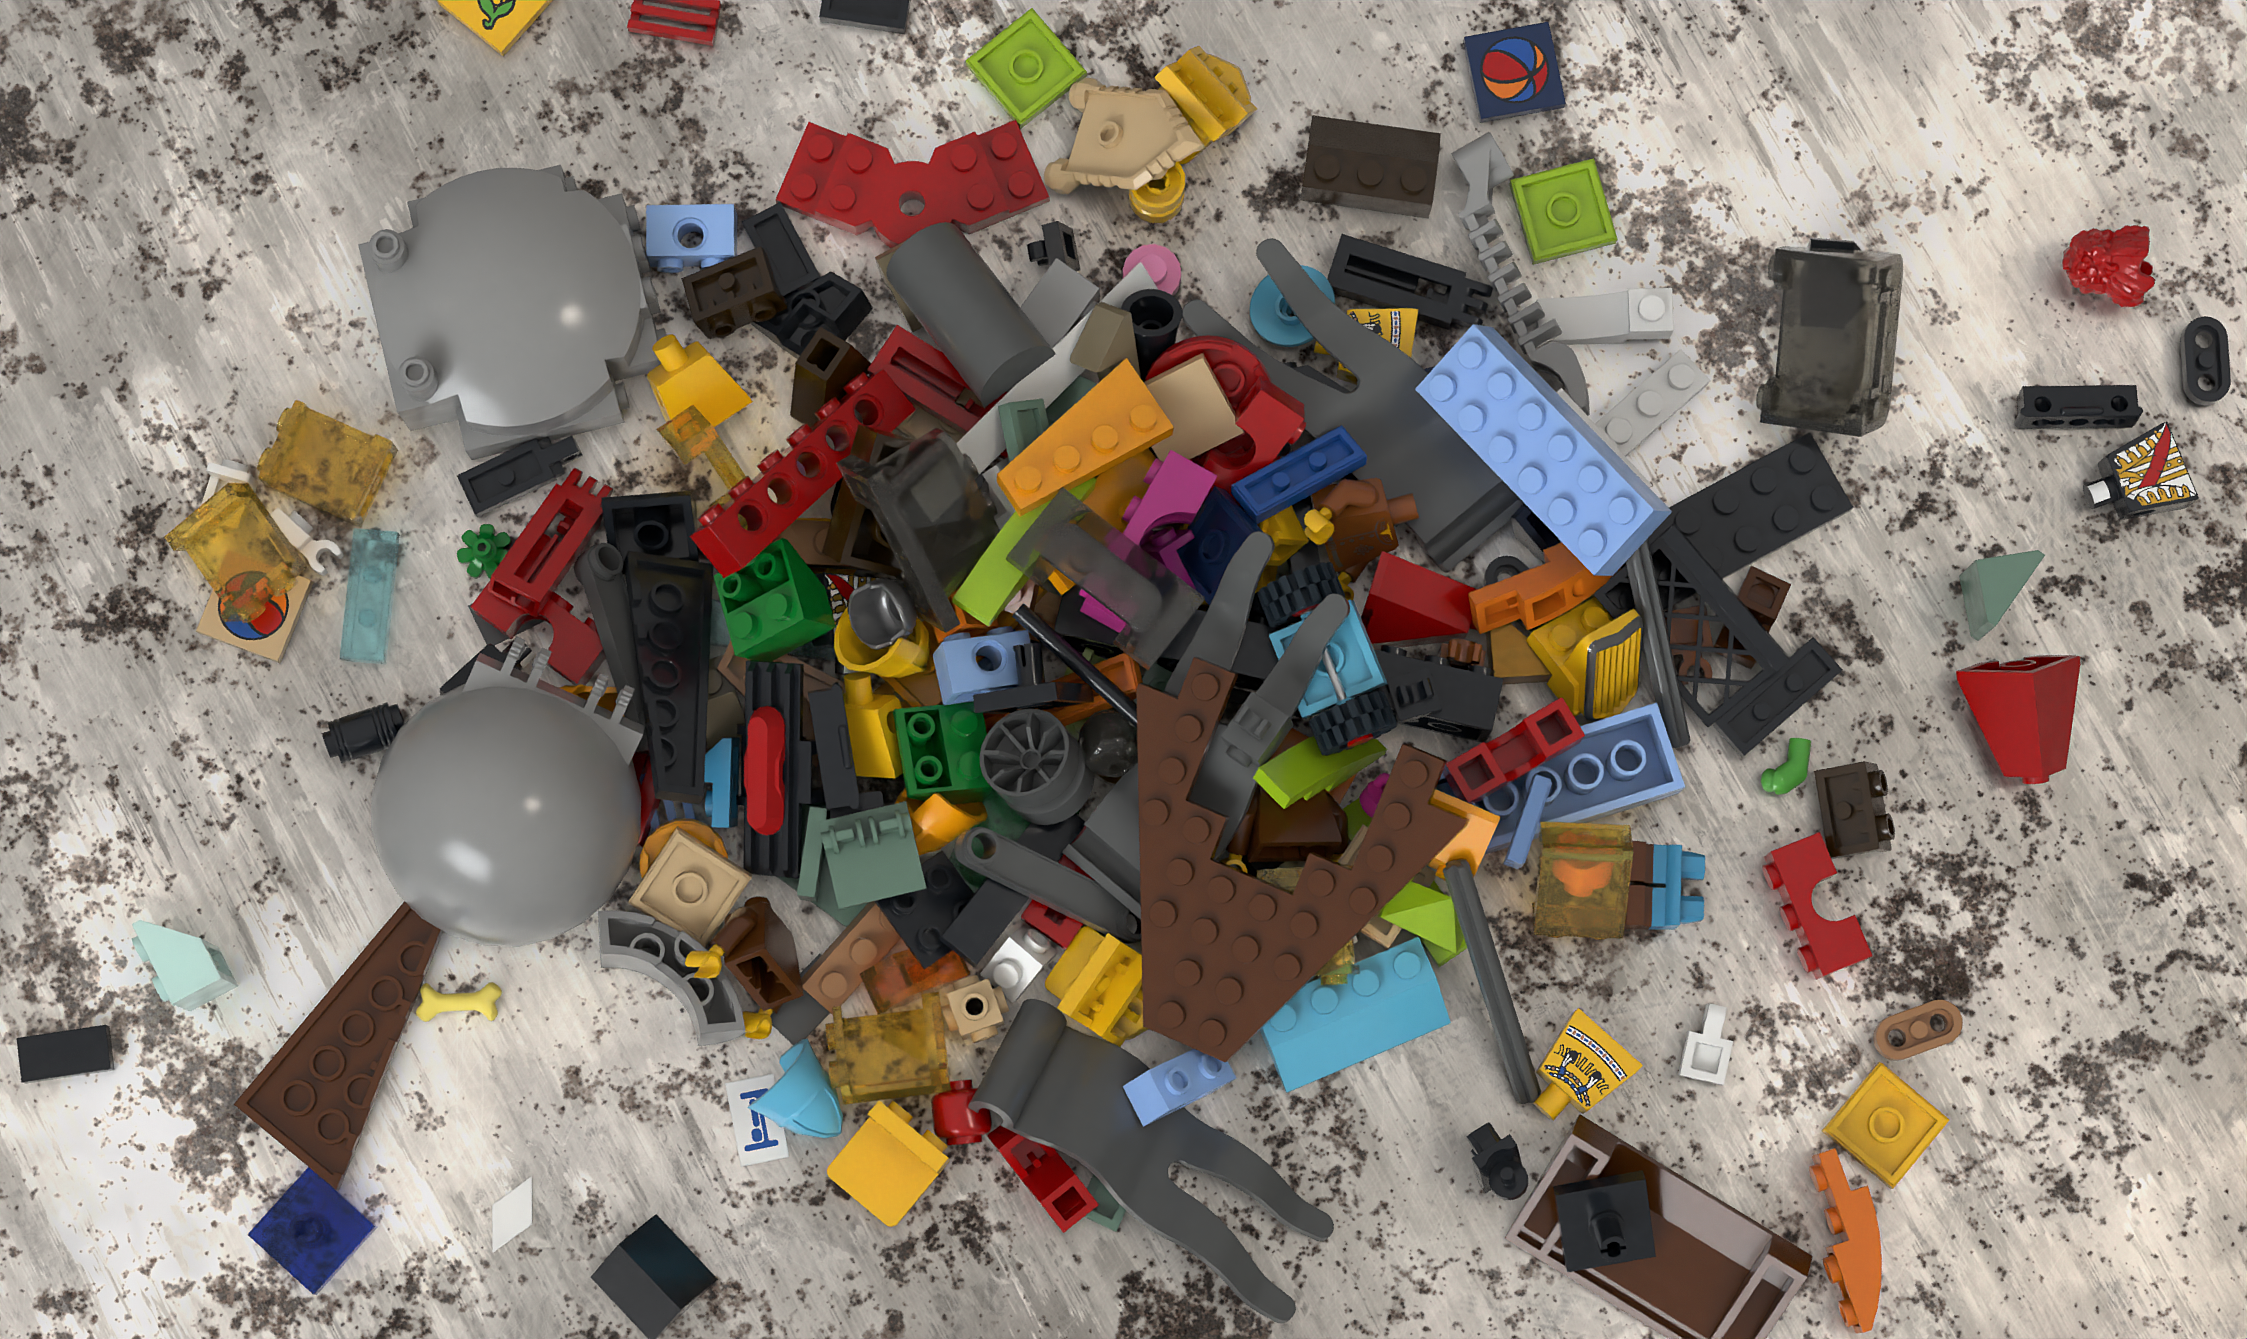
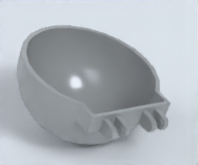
M516 636L504 663L479 653L465 684L429 701L400 728L382 757L372 790L371 830L380 864L397 894L422 919L450 936L486 946L519 947L551 940L584 923L610 900L627 874L641 832L642 796L632 757L643 736L645 726L623 717L635 689L625 685L617 696L616 705L612 712L597 705L608 686L607 681L609 677L599 673L587 700L540 680L551 655V651L542 648L537 653L530 675L513 668L525 648L524 643L526 640Z

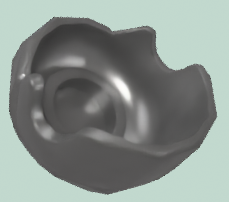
M887 578L877 579L856 588L850 595L848 614L851 627L859 640L871 649L880 650L892 646L899 637L906 639L913 632L917 618L912 596L901 583Z

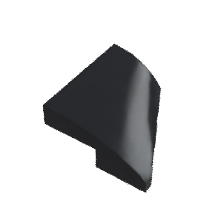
M829 272L814 280L808 288L795 290L784 296L787 304L785 310L777 312L769 320L762 322L753 321L751 325L798 359L820 327L846 341L873 307L861 288L837 274Z

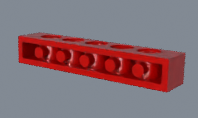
M884 369L870 376H867L863 371L843 387L847 395L840 401L834 397L815 412L819 419L811 427L805 423L786 438L790 446L785 451L780 453L776 449L766 456L757 465L761 472L754 479L751 480L749 476L744 477L727 492L731 499L723 507L718 502L697 519L702 526L689 537L723 578L743 569L844 476L858 425L891 433L916 410ZM855 410L861 415L863 424L856 418ZM826 435L833 441L834 450L828 445ZM797 461L803 465L806 476L802 475L798 470ZM768 488L775 493L777 503L769 497ZM738 514L745 518L747 530L741 526Z

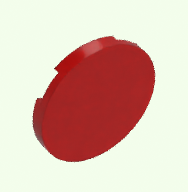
M1210 335L1184 339L1167 348L1153 362L1144 380L1145 382L1203 353L1234 411L1260 375L1271 382L1265 366L1251 350L1234 340ZM1244 430V433L1215 448L1228 455H1239L1247 451L1252 446L1254 440ZM1202 454L1190 459V461L1196 463Z

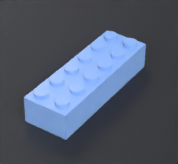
M1473 324L1415 389L1593 575L1613 576L1672 512L1493 327Z
M1657 702L1580 726L1585 737L1579 744L1473 804L1501 817L1485 854L1509 847L1531 781L1536 774L1551 779L1552 785L1533 839L1679 794L1685 788V784ZM1442 774L1436 790L1457 798Z

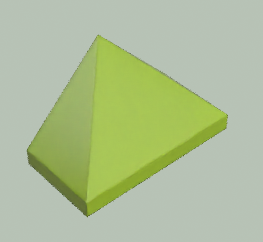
M1413 881L1407 884L1378 914V917L1457 954L1464 938L1452 898Z

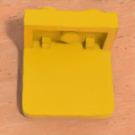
M879 1100L869 1111V1118L828 1166L827 1175L885 1225L894 1227L903 1219L950 1160L943 1154L948 1147L943 1141L928 1129L921 1136L908 1125L913 1117L895 1101H892L887 1107Z

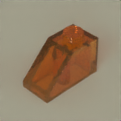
M909 949L892 954L860 973L877 1014L909 1004L971 975L965 960L954 951H951L926 969H923Z

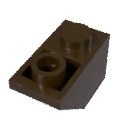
M820 327L795 363L790 416L801 424L807 423L811 427L819 420L815 412L832 398L836 397L840 401L847 395L843 387L863 371L868 375L867 369L871 362L851 344Z

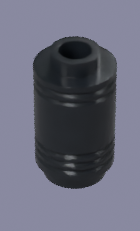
M388 702L377 707L374 706L329 721L328 727L330 731L322 733L330 758L339 756L343 764L346 761L349 762L382 751L385 748L388 749L405 723L398 704L389 706Z

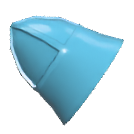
M808 1038L802 1039L781 1055L779 1063L785 1072L784 1075L761 1097L753 1101L748 1108L774 1121L779 1127H784L795 1134L820 1138L839 1136L842 1132L843 1114L837 1090L830 1081L829 1074L816 1057Z

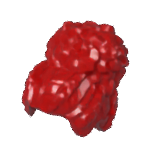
M2125 225L2115 232L2109 229L2100 231L2093 228L2089 231L2083 230L2071 239L2069 247L2063 252L2062 260L2063 270H2066L2072 286L2079 288L2083 294L2105 293L2107 297L2112 299L2114 304H2118L2120 307H2137L2144 302V294L2154 287L2155 279L2150 276L2153 273V266L2149 262L2144 261L2149 253V227Z

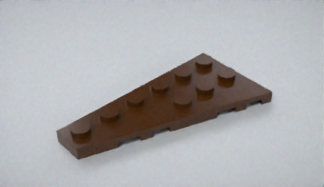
M405 901L234 1103L238 1109L338 1191L443 934L442 930L422 919Z

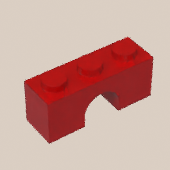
M1260 375L1235 409V425L1251 435L1254 440L1252 446L1239 455H1228L1214 447L1204 452L1195 463L1217 475L1205 500L1214 486L1225 489L1233 497L1231 494L1232 484L1280 459L1281 457L1278 454L1288 442L1293 445L1306 427V422L1303 421L1305 419L1304 404Z
M489 581L470 606L475 614L511 640L521 626L529 621L541 620L549 623L553 627L554 636L548 648L551 651V655L546 665L573 685H586L606 659L595 621L590 617L584 623L570 613L574 606L555 592L538 616L534 617L488 592Z
M1563 697L1524 718L1522 722L1487 743L1482 742L1447 762L1442 774L1455 796L1473 805L1576 746L1582 741L1585 734Z
M1820 832L1773 850L1764 856L1767 863L1762 866L1765 879L1771 890L1778 889L1784 903L1780 907L1782 919L1790 932L1796 931L1802 946L1797 948V953L1807 973L1813 972L1817 980L1872 957V953L1855 915L1839 921H1830L1818 915L1812 905V892L1816 884L1837 874Z

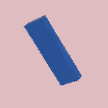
M1341 425L1232 484L1231 494L1256 524H1259L1363 467L1367 463V455Z

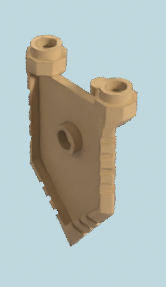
M1084 78L1079 82H1075L1069 92L1071 105L1083 113L1070 158H1059L1055 162H1050L1044 172V181L1049 188L1059 194H1070L1080 184L1089 185L1090 183L1093 186L1104 184L1105 187H1113L1118 185L1122 189L1137 190L1151 180L1162 178L1168 168L1174 166L1177 161L1180 162L1193 152L1202 150L1205 146L1192 127L1187 125V120L1182 116L1181 111L1176 108V104L1166 90L1148 89L1143 91L1142 88L1131 89L1130 87H1121L1119 89L1118 86L1106 88V85H1103L1094 78Z

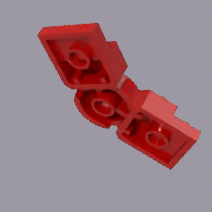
M1016 120L980 135L972 132L936 147L929 164L919 161H905L895 164L889 149L851 133H847L844 136L808 122L775 200L776 204L781 202L785 208L856 236L867 232L870 227H873L881 241L889 248H893L906 241L918 231L937 223H952L962 232L972 234L1050 202V197ZM909 200H918L924 204L922 212L915 216L904 214L901 211V207Z

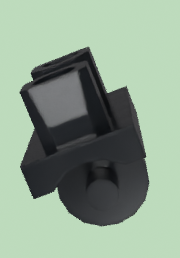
M1490 1122L1467 1136V1140L1473 1148L1471 1150L1472 1162L1478 1183L1485 1194L1492 1190L1498 1198L1503 1200L1520 1198L1527 1190L1528 1174L1522 1166L1518 1146L1512 1136L1509 1134L1501 1139Z

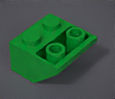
M781 538L768 545L743 569L725 578L720 573L714 575L735 656L756 661L772 662L836 628L824 585L787 539Z
M974 702L894 709L893 717L907 797L925 802L934 793H939L953 805L983 802L993 788L985 780L980 767V751L987 734L983 713H975Z

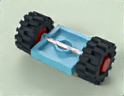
M1323 562L1316 566H1308L1303 570H1296L1293 574L1284 575L1279 580L1268 583L1267 586L1262 587L1257 592L1270 627L1285 626L1293 621L1295 623L1269 634L1278 660H1280L1299 627L1326 596L1341 594L1345 597L1331 562ZM1351 599L1348 600L1350 613L1329 642L1314 677L1298 706L1301 717L1304 719L1319 713V715L1309 720V724L1322 756L1340 753L1345 749L1349 750L1359 744L1367 743L1371 739L1380 737L1381 734L1390 732L1391 729L1396 728L1398 725L1384 691L1372 692L1369 695L1365 694L1388 683L1355 602Z

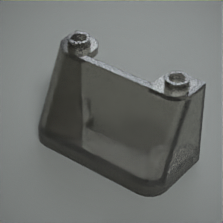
M1790 246L1776 248L1775 254L1771 256L1768 265L1769 279L1774 281L1776 289L1783 290L1776 374L1771 376L1766 384H1761L1757 392L1756 406L1758 410H1761L1760 423L1862 437L1881 428L1887 420L1891 402L1903 279V258L1901 254Z

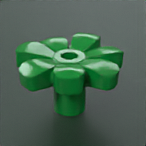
M483 524L480 527L479 535L475 534L472 530H467L462 535V541L468 547L459 549L457 551V558L461 564L470 563L467 568L469 576L477 579L485 571L490 579L508 550L504 549L511 545L512 540L506 532H500L495 536L494 526Z

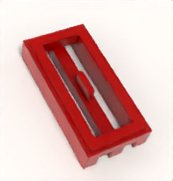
M634 0L631 5V17L628 20L627 28L629 32L713 46L721 2L719 0ZM646 1L710 12V16L649 6L643 3ZM641 15L702 25L707 26V31L702 32L640 21Z

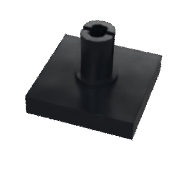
M1042 643L1024 644V646H1013L1019 686L1013 689L973 695L975 713L1010 714L1022 709L1047 710L1094 702L1093 690L1088 684L1045 682L1041 650Z
M1643 1170L1553 1186L1563 1259L1567 1272L1656 1257L1646 1179Z

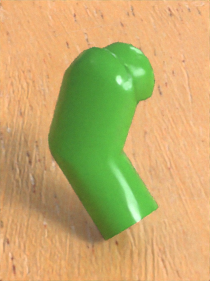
M1803 738L1789 739L1787 761L1778 766L1776 770L1768 768L1762 773L1761 785L1766 792H1775L1777 795L1787 794L1805 781L1808 773L1811 740Z

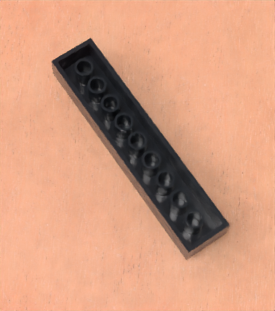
M1088 577L1082 579L1062 595L1054 630L1078 652L1083 653L1085 648L1088 647L1094 650V654L1097 656L1112 658L1131 650L1137 655L1140 666L1148 667L1150 661L1171 672L1174 671L1191 643L1210 607L1207 606L1206 611L1189 608V601L1171 596H1164L1163 602L1148 599L1130 633L1125 637L1080 611L1086 598L1080 596L1079 592ZM1251 616L1250 621L1247 622L1243 639L1231 671L1239 674L1234 687L1256 692L1279 661L1269 634L1279 631L1281 628L1270 627L1265 617ZM1382 645L1380 651L1374 650L1386 679L1430 667L1443 709L1441 712L1401 723V725L1476 742H1486L1493 730L1503 684V678L1494 677V670L1478 665H1469L1468 670L1450 667V660L1433 655H1425L1424 661L1406 657V650L1394 646ZM1386 685L1365 693L1369 695L1372 692L1384 691L1398 724Z

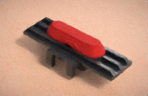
M756 660L746 661L745 723L737 724V734L741 735V794L736 795V804L744 806L743 869L755 875L796 879L800 877L802 803L814 804L825 802L823 787L812 788V755L818 754L816 740L806 739V736H803L804 664Z

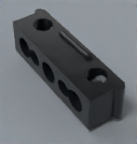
M2136 385L2022 386L2016 398L2018 416L2014 425L2019 429L2132 428L2143 413V409L2138 406Z
M833 683L832 688L808 691L826 809L845 806L857 809L860 804L843 691L839 683Z

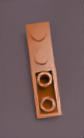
M1560 542L1543 550L1545 564L1527 569L1520 574L1468 593L1472 621L1479 634L1519 619L1522 620L1526 629L1530 630L1571 610L1599 590L1612 576L1593 575Z
M1836 1148L1813 1155L1814 1165L1809 1166L1811 1179L1818 1192L1824 1190L1830 1207L1824 1210L1830 1231L1833 1235L1839 1234L1842 1241L1825 1247L1828 1257L1823 1258V1265L1831 1284L1838 1283L1843 1300L1838 1301V1306L1847 1327L1853 1326L1855 1333H1864L1872 1330L1879 1303L1882 1274L1880 1232L1868 1185L1850 1190Z

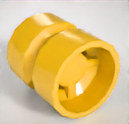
M1176 162L1158 180H1151L1137 190L1129 189L1130 206L1140 219L1149 223H1164L1173 219L1180 212L1185 195V173L1181 164Z

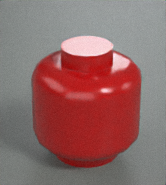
M972 1079L945 1082L946 1091L936 1093L931 1099L935 1135L941 1139H946L947 1146L982 1142V1135L987 1134L992 1129L991 1110L981 1108L977 1113L968 1108L977 1088L972 1086Z

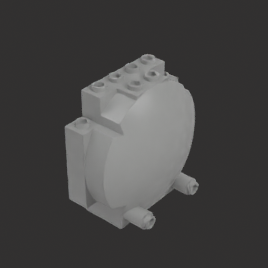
M561 165L540 170L494 168L461 176L444 184L424 198L407 202L413 228L401 233L389 229L380 230L371 237L369 242L358 244L397 413L410 431L458 420L465 451L471 460L507 452L535 438L541 440L549 437L552 441L625 423L622 410L630 408L624 383L616 384L615 381L647 374L661 364L652 347L659 339L666 336L664 328L656 330L653 314L661 313L650 276L645 278L643 276V273L650 272L651 270L640 235H633V232L641 230L635 205L626 206L622 193L596 199L585 190H577L574 176L566 178Z

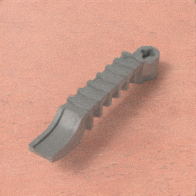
M1488 132L1451 153L1469 185L1465 209L1458 213L1465 229L1469 228L1471 232L1468 236L1475 250L1479 249L1480 251L1478 258L1485 271L1488 270L1490 273L1487 277L1494 291L1499 292L1500 296L1497 299L1504 312H1508L1510 316L1507 320L1513 332L1519 336L1517 342L1524 355L1528 354L1536 371H1542L1556 377L1565 386L1570 398L1588 416L1590 415L1589 395L1586 380L1576 354L1569 346L1560 342H1551L1543 345L1562 334L1557 321L1552 319L1528 333L1526 327L1544 318L1545 313L1538 302L1518 311L1517 306L1529 300L1532 295L1525 283H1521L1511 290L1508 289L1507 285L1522 276L1515 262H1511L1501 269L1498 268V264L1510 258L1513 253L1506 241H1502L1491 248L1488 246V243L1499 238L1504 233L1496 219L1490 222L1487 219L1495 214L1492 206L1493 187L1514 176L1491 133Z

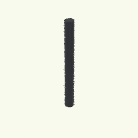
M1023 603L1012 617L1137 728V704Z

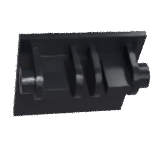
M943 850L921 864L927 889L875 901L923 969H926L953 951L939 939L974 894Z

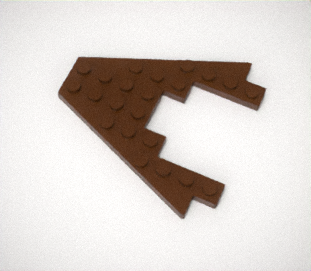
M1194 657L1178 697L1145 683H1139L1136 689L1143 1027L1223 1062H1227L1468 825L1470 819L1430 803L1447 760L1404 743L1400 748L1352 868L1311 852L1308 855L1293 893L1213 859L1230 817L1191 801L1189 798L1239 674L1200 657Z

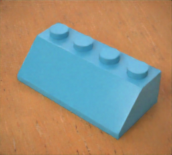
M1416 937L1307 983L1260 1032L1284 1089L1288 1093L1446 1026L1451 1022L1435 973L1419 937Z

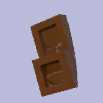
M1751 566L1737 596L1769 632L1780 612L1791 584ZM1723 624L1713 647L1728 648L1729 629L1725 624ZM1734 636L1733 648L1745 649ZM1716 653L1727 658V653ZM1732 654L1733 662L1748 669H1752L1756 663V660L1751 655Z

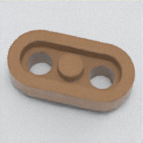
M1934 1000L1883 1019L1876 1026L1873 1034L1875 1048L1884 1058L1899 1061L1954 1041L1962 1030V1015L1954 1004L1946 1000ZM1933 1015L1940 1016L1944 1021V1028L1941 1032L1933 1030L1930 1026V1019ZM1892 1030L1900 1032L1903 1037V1042L1899 1047L1891 1045L1888 1040V1035Z

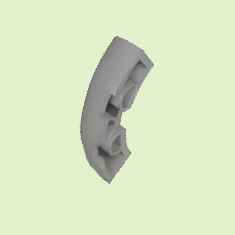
M617 910L598 911L601 968H622L636 971L651 977L668 988L688 1012L695 1028L698 1046L723 1043L742 1036L745 1032L743 1013L738 996L728 976L726 977L721 970L719 975L714 978H694V974L698 971L699 967H687L685 965V959L691 951H708L697 940L684 931L680 932L666 924L655 921V918L651 916Z

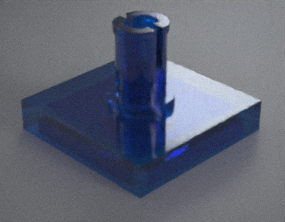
M308 1167L247 1235L313 1295H317L376 1230L377 1226L338 1190L334 1189Z

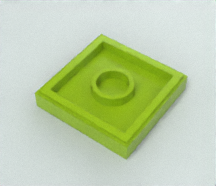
M1033 8L965 60L966 66L1013 121H1017L1020 129L1067 93L1075 82H1079L1087 77V71Z
M1594 158L1510 180V189L1532 265L1616 244L1618 239Z

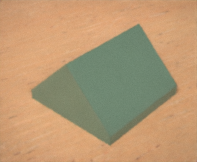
M2039 550L1978 559L1959 575L1971 637L1979 641L1998 624L2045 554Z

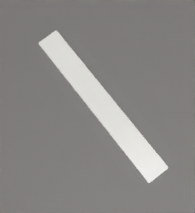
M1140 262L1100 302L1121 309L1123 302L1131 294L1140 290H1158V288ZM1093 309L1052 348L1056 355L1018 382L909 490V494L929 522H932L1006 449L998 406L1010 402L1043 398L1046 409L1085 370V368L1071 363L1070 357Z

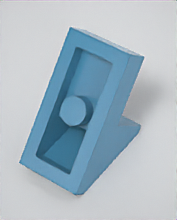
M740 737L722 738L705 754L704 782L713 783L712 791L708 790L705 798L706 817H712L711 827L731 828L738 826L736 795L739 794Z

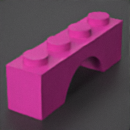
M1172 450L1169 451L1164 462L1156 458L1143 482L1150 485L1143 499L1134 496L1122 517L1123 520L1128 522L1125 531L1121 537L1113 533L1100 557L1107 560L1101 573L1098 575L1091 571L1079 592L1080 596L1086 598L1080 611L1127 637L1153 591V588L1144 578L1139 566L1138 548L1140 541L1148 532L1158 526L1169 523L1191 524L1212 488L1217 475Z

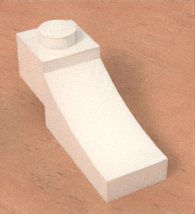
M1632 288L1627 291L1609 294L1541 298L1536 300L1545 313V317L1536 322V328L1555 319L1562 330L1561 335L1543 345L1551 342H1560L1566 345L1624 344L1625 340L1670 339L1674 331L1672 288Z

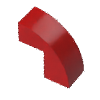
M1001 1125L987 1135L1063 1233L1099 1205L1054 1148L1031 1141Z

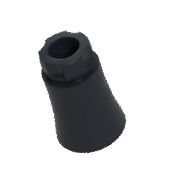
M1157 289L1137 291L1128 296L1121 306L1122 310L1130 312L1132 316L1140 376L1143 382L1151 365L1158 356L1175 344L1177 331L1182 319V307L1179 301L1171 294Z

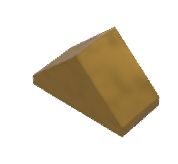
M1511 623L1486 632L1488 668L1495 671L1494 677L1503 678L1502 685L1548 682L1552 674L1526 642L1527 637Z

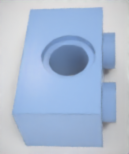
M734 204L646 205V257L650 267H657V271L678 273L683 271V267L701 266V270L737 256V213ZM689 232H698L704 236L701 244L695 248H686L681 245L683 236Z
M1005 626L989 630L986 633L987 636L971 638L970 633L963 632L945 637L944 642L932 654L943 706L974 701L973 695L1013 689L1019 686L1013 646H1024V644L1031 643L1028 630L1013 632L1012 627ZM976 656L987 657L992 662L994 671L981 669L976 662Z
M1192 1049L1146 1071L1122 1087L1144 1127L1212 1094L1235 1080L1236 1076L1228 1061L1223 1062L1196 1049Z

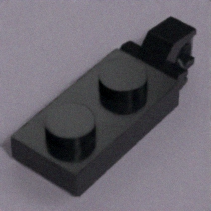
M572 435L555 444L551 443L549 437L541 440L535 438L458 474L457 477L474 514L479 517L556 481V478L566 473L562 465L583 455Z

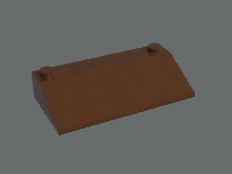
M1579 1114L1505 1236V1239L1668 1339H1766L1806 1280L1813 1257ZM1643 1170L1646 1179L1656 1257L1567 1272L1563 1259L1553 1186Z

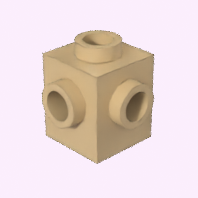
M978 975L954 982L952 984L954 991L946 993L950 1004L941 1007L950 1032L959 1029L962 1040L971 1037L973 1043L998 1035L997 1028L1005 1025L1001 1014L1009 1011L1001 986L992 989L989 978L980 981ZM972 999H978L984 1005L983 1011L978 1015H971L966 1011V1005Z

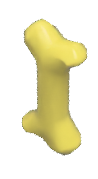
M490 982L477 992L442 994L435 991L428 983H425L420 989L423 1001L416 1009V1015L424 1022H429L441 1012L476 1010L483 1013L489 1021H494L498 1015L495 1003L501 996L502 990L498 985Z

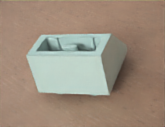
M142 920L132 924L137 934L136 937L132 938L133 945L142 961H150L157 976L152 978V982L164 1002L169 1000L173 1006L176 1005L185 1010L192 1011L238 987L219 947L201 938Z

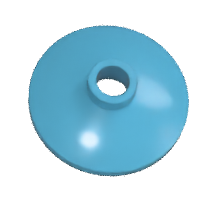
M1300 265L1317 287L1335 304L1334 291L1327 278L1314 268ZM1267 275L1256 287L1250 302V318L1255 330L1267 342L1281 347L1299 346L1313 340L1314 338L1296 316L1290 317L1292 309L1271 277Z

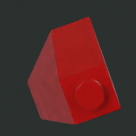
M1382 551L1361 616L1373 649L1381 650L1382 645L1401 648L1449 642L1451 639L1465 640L1469 628L1477 630L1472 621L1468 593L1478 589Z
M2037 655L2024 657V660L2009 661L1999 664V661L1982 662L1956 671L1957 681L2004 777H2022V783L2041 784L2049 781V775L2066 769L2081 665L2080 656Z

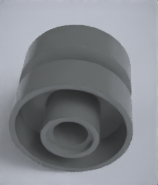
M1022 709L1006 715L990 729L981 747L980 767L985 780L1018 816L1030 823L1050 825L1062 822L1078 812L1091 794L1095 778L1092 759L1067 728L1047 711Z

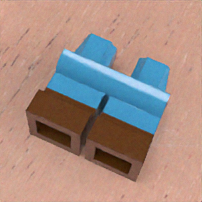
M1628 840L1623 846L1622 885L1627 886L1622 889L1621 929L1675 930L1680 924L1701 922L1704 919V897L1681 896V880L1702 881L1704 879L1705 855L1682 851V845L1646 844L1643 841Z

